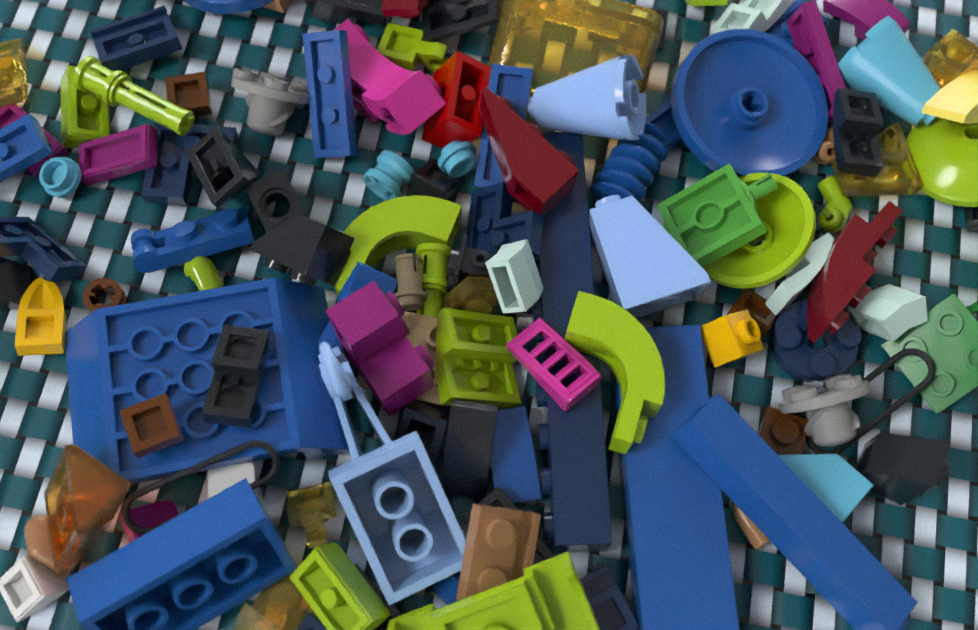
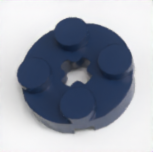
M806 297L804 300L790 304L780 313L772 325L770 338L772 337L774 347L772 353L779 367L792 378L810 383L812 380L824 381L827 378L842 375L857 357L858 344L861 341L862 334L851 318L848 317L834 334H831L828 330L822 333L820 337L822 338L821 341L824 344V349L818 345L813 349L808 347L806 343L809 338L805 334L807 332L806 315L808 297Z

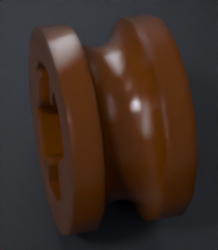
M99 278L92 281L83 292V302L90 313L95 309L127 304L128 300L120 285L109 278ZM105 292L113 301L108 306H104L98 299Z

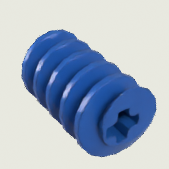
M646 122L643 135H638L640 139L631 141L618 139L617 145L612 149L609 159L603 164L602 171L597 174L595 184L591 186V191L598 200L611 195H620L621 199L633 196L637 201L645 197L647 192L645 187L652 185L653 175L660 171V163L665 161L668 156V151L663 145L666 140L665 136L657 126Z

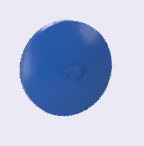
M742 28L714 33L699 42L680 64L673 80L671 109L677 130L693 155L714 172L730 163L738 177L752 173H774L788 177L809 162L824 140L828 125V105L819 77L804 56L790 44L771 34Z

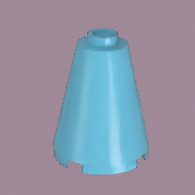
M887 16L873 26L865 34L867 38L858 47L854 45L838 63L845 87L850 90L876 93L880 107L914 126H917L922 121L928 126L937 117L922 113L924 104L941 88L898 23L890 16Z

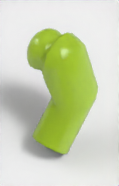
M830 176L817 185L826 201V205L819 215V225L823 231L835 233L845 227L853 207L836 176Z
M196 256L192 261L185 263L184 273L186 277L191 276V280L195 282L199 291L224 287V282L216 266L209 258Z

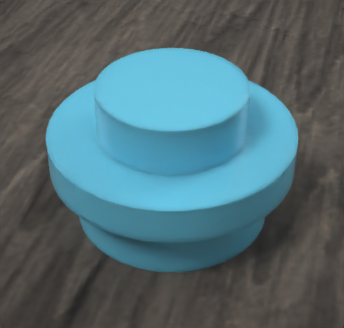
M460 140L446 145L442 149L438 160V166L441 171L448 173L451 178L467 174L478 162L475 155V146L470 141L462 142Z
M54 157L47 160L41 167L39 180L48 194L56 198H65L71 195L79 186L81 169L77 162L68 157Z

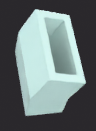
M528 239L502 245L498 253L485 263L503 313L526 312L539 300L544 290Z
M891 284L871 290L855 309L852 306L848 307L858 328L891 342L895 341L908 329L928 322L926 296Z

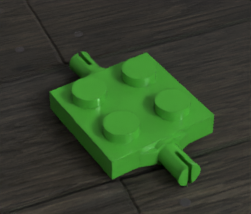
M729 163L659 203L657 207L664 220V229L703 268L768 232L758 215L756 200L779 189L771 173L747 186L744 181L738 178L735 170Z

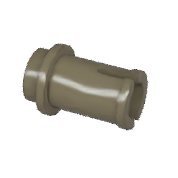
M405 253L394 257L397 292L394 295L404 311L420 310L424 308V301L427 300V292L423 291L422 256L419 254L413 256V253Z

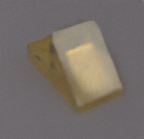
M290 574L264 589L252 606L245 603L241 608L233 630H296L311 607L290 580Z

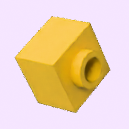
M748 309L724 315L700 326L701 336L714 368L764 350L760 340L759 326L751 318Z

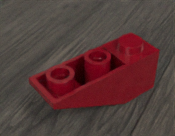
M485 87L481 94L479 112L508 193L528 211L534 210L541 216H544L574 188L579 169L576 168L573 159L566 152L556 150L545 140L542 131L536 125L526 123L516 114L513 106L505 97L496 96L488 87Z

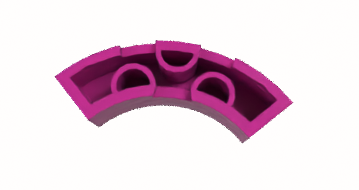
M346 19L333 29L347 31L353 107L371 122L375 123L378 119H382L388 123L385 126L389 132L407 135L446 104L440 96L442 94L440 86L431 76L425 75L422 70L410 71L388 60L369 43L368 36L357 24L353 25L349 19Z

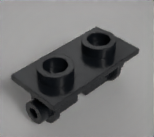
M465 234L463 235L460 250L452 248L447 267V274L449 275L447 291L453 293L454 309H457L459 299L482 302L490 296L491 278L485 263L492 256L486 251L467 247L468 235Z

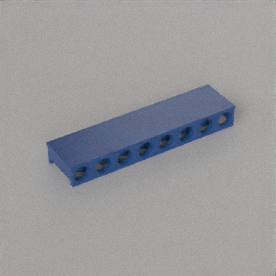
M700 325L645 327L657 346L664 368L665 393L663 404L655 418L647 416V425L641 443L633 442L626 455L618 453L633 611L639 628L636 630H739L721 488L671 436L697 406L709 399ZM610 369L616 423L621 403V390L614 372Z

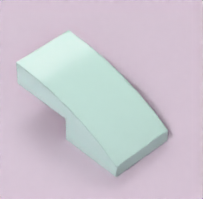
M746 0L743 5L731 3L713 26L710 34L741 28L765 32L782 16L793 0Z
M829 233L812 242L800 263L785 275L788 279L781 282L765 302L766 306L775 316L788 307L821 270L828 258V253L832 248L834 240Z

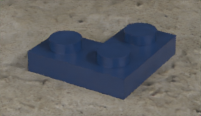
M154 123V128L157 129V166L148 168L145 171L141 193L145 203L187 205L192 170L194 168L186 153L215 126L193 125L186 135L180 136L176 132L158 123ZM217 126L237 147L239 135L236 127Z
M505 182L474 190L471 194L468 218L467 247L486 251L493 257L498 253L502 245L528 239L533 257L540 256L543 216L534 210L511 216L513 197L508 193Z
M0 217V257L21 256L34 267V272L39 277L50 282L80 279L87 265L30 217Z

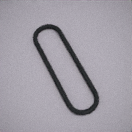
M910 348L901 350L863 378L862 381H868L869 383L906 355H916L925 361L928 367L927 377L857 431L856 436L849 442L841 444L832 450H824L817 447L812 438L806 435L805 441L809 448L816 454H839L930 384L935 374L934 363L930 356L921 350Z
M253 440L245 442L141 488L129 495L123 504L122 516L124 523L130 530L137 534L145 535L170 521L171 519L149 528L140 527L130 518V506L134 500L249 448H263L272 457L273 464L269 474L250 483L253 489L265 485L274 479L279 470L280 461L278 453L273 446L264 441Z

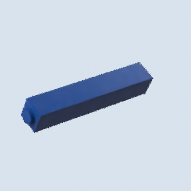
M719 393L697 406L671 434L676 442L854 630H905L909 624L907 617L918 603Z

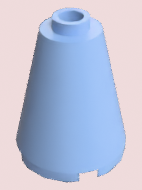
M621 55L537 87L533 97H530L528 100L530 119L536 121L540 129L628 141L640 139L638 135H643L646 123V93H639L636 80H643L638 60L634 55Z

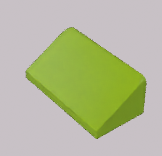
M67 65L60 83L61 144L65 148H78L81 143L110 135L109 105L102 100L101 96L91 91L82 92L78 90L73 83L76 67Z
M337 543L317 545L289 577L327 630H374L390 615L387 607Z

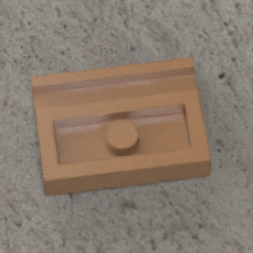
M480 504L472 505L456 600L460 601L524 576L523 569L533 565L541 514L532 511H520Z

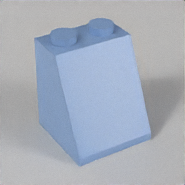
M611 195L595 203L596 207L589 209L590 234L615 304L628 311L637 319L702 298L711 282L708 273L633 196L621 199L620 195Z

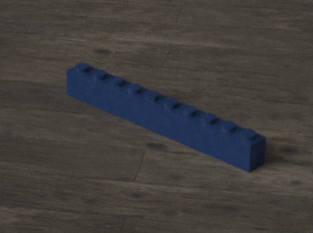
M542 132L545 140L556 150L566 152L573 159L576 168L579 169L574 188L543 216L540 256L536 257L535 260L544 290L539 300L532 305V323L541 318L564 339L578 291L594 295L583 134ZM542 336L541 339H534V348L544 341ZM550 347L536 360L542 364L556 352ZM578 351L600 373L599 358ZM562 359L549 372L554 376L567 364ZM573 372L561 383L567 388L579 377ZM536 381L537 407H544L545 423H538L539 450H547V467H540L541 495H549L550 512H543L542 514L543 539L551 540L552 553L607 551L612 545L601 382L568 411L564 412Z

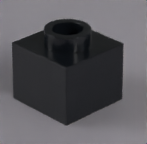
M413 400L404 408L395 440L416 431L430 461L436 463L446 445L451 408Z

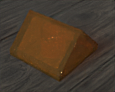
M76 444L65 445L44 492L56 578L66 577L107 531L131 486V483Z

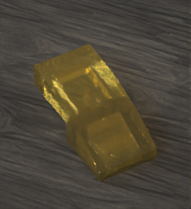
M19 38L0 42V106L25 102L28 95V71L23 40Z

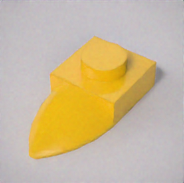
M38 277L27 288L21 298L15 335V349L18 356L64 354L67 317L62 295L54 282Z

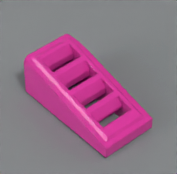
M538 318L506 344V348L564 412L568 411L599 385L602 375L541 318ZM540 334L544 341L532 351L527 352L523 346ZM552 347L556 353L540 364L536 358ZM563 359L567 365L553 376L549 370ZM575 372L579 378L566 388L561 382Z

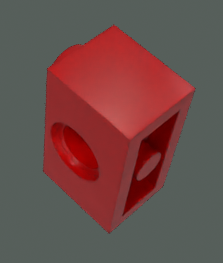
M457 51L433 73V79L438 83L442 91L440 96L446 104L424 122L422 140L443 149L453 141L473 142L481 136L483 120L479 112L481 94L485 87L489 88L491 67Z

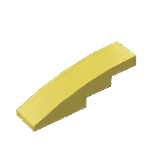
M978 69L962 74L942 87L924 104L922 113L960 123H978Z

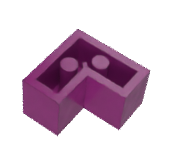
M372 281L326 310L342 350L388 416L394 414L434 387L430 370L434 369L435 365L422 345L414 348L406 337L410 334V330L402 318L405 312L391 291L383 294L375 281Z

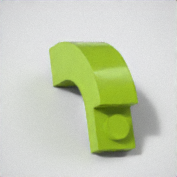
M412 195L389 199L360 214L343 232L355 239L335 286H333L336 289L337 296L358 261L374 268L386 255L397 250L416 249V246L422 243H440L452 248L462 224V205L437 197Z
M578 291L564 340L575 350L599 358L614 372L620 385L621 403L608 449L626 455L633 442L641 443L647 425V416L655 418L663 404L665 376L662 360L652 337L633 315L607 299Z

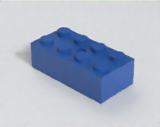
M245 478L97 562L90 564L88 567L66 578L79 623L85 630H196L292 574L297 569V566L279 530Z

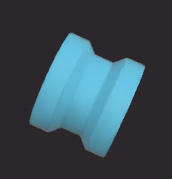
M383 150L377 157L376 167L367 170L363 176V181L373 193L387 201L398 198L401 195L400 188L403 184L410 182L414 170L401 156L394 152Z

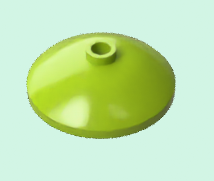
M937 117L928 126L923 121L914 126L907 137L904 148V165L913 183L925 194L938 201L955 206L978 207V123H960Z
M752 173L738 178L749 186L768 175V173ZM771 173L779 189L756 200L758 215L768 232L703 267L711 280L732 288H754L782 278L800 263L812 244L816 230L814 207L801 186L785 176ZM765 240L761 245L755 246L758 241Z

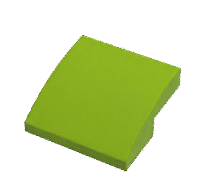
M443 308L439 311L436 329L435 360L440 405L451 406L453 399L498 406V409L513 408L521 404L512 365L517 359L506 348V344L517 336L513 317Z

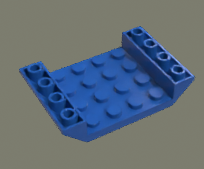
M270 278L95 309L66 331L65 345L77 502L84 504L125 496L126 485L169 477L253 440L264 441L270 444L276 450L278 456L303 452L307 460L349 453V447L334 399L330 396L318 366L321 364L318 358L320 354L318 339L330 321L326 313L328 306L324 287L317 285L312 287L301 282ZM223 325L269 331L270 337L265 369L251 428L204 422L202 410L214 375L212 360ZM166 393L173 405L184 441L138 458L133 454L119 410ZM253 447L199 471L272 457L263 448Z

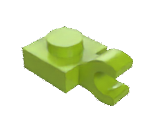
M388 22L377 48V51L388 60L410 71H414L419 62L430 71L435 72L449 59L445 57L448 49L447 45L439 42L424 41L423 30Z

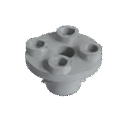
M234 68L231 86L248 92V95L245 97L246 104L249 107L246 124L255 132L265 135L282 134L285 131L287 119L293 113L294 103L309 104L307 83L291 81L289 86V82L284 81L285 77L281 75L261 72L260 79H257L258 73Z
M851 373L825 379L826 387L808 388V385H800L781 391L783 400L778 402L780 412L796 413L805 411L808 420L804 429L805 433L813 438L816 445L823 447L838 446L849 442L856 436V429L860 427L858 415L850 409L848 401L871 392L868 381H862L861 375L851 376Z

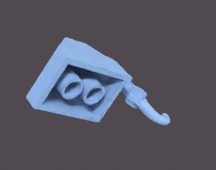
M321 342L319 344L320 354L318 355L321 364L318 366L330 396L334 399L352 457L351 461L328 471L329 478L387 603L391 605L461 571L466 540L418 433L414 431L391 441L359 387L344 353H341L338 346L331 349L327 342ZM351 392H353L383 445L364 455L345 401L353 398Z

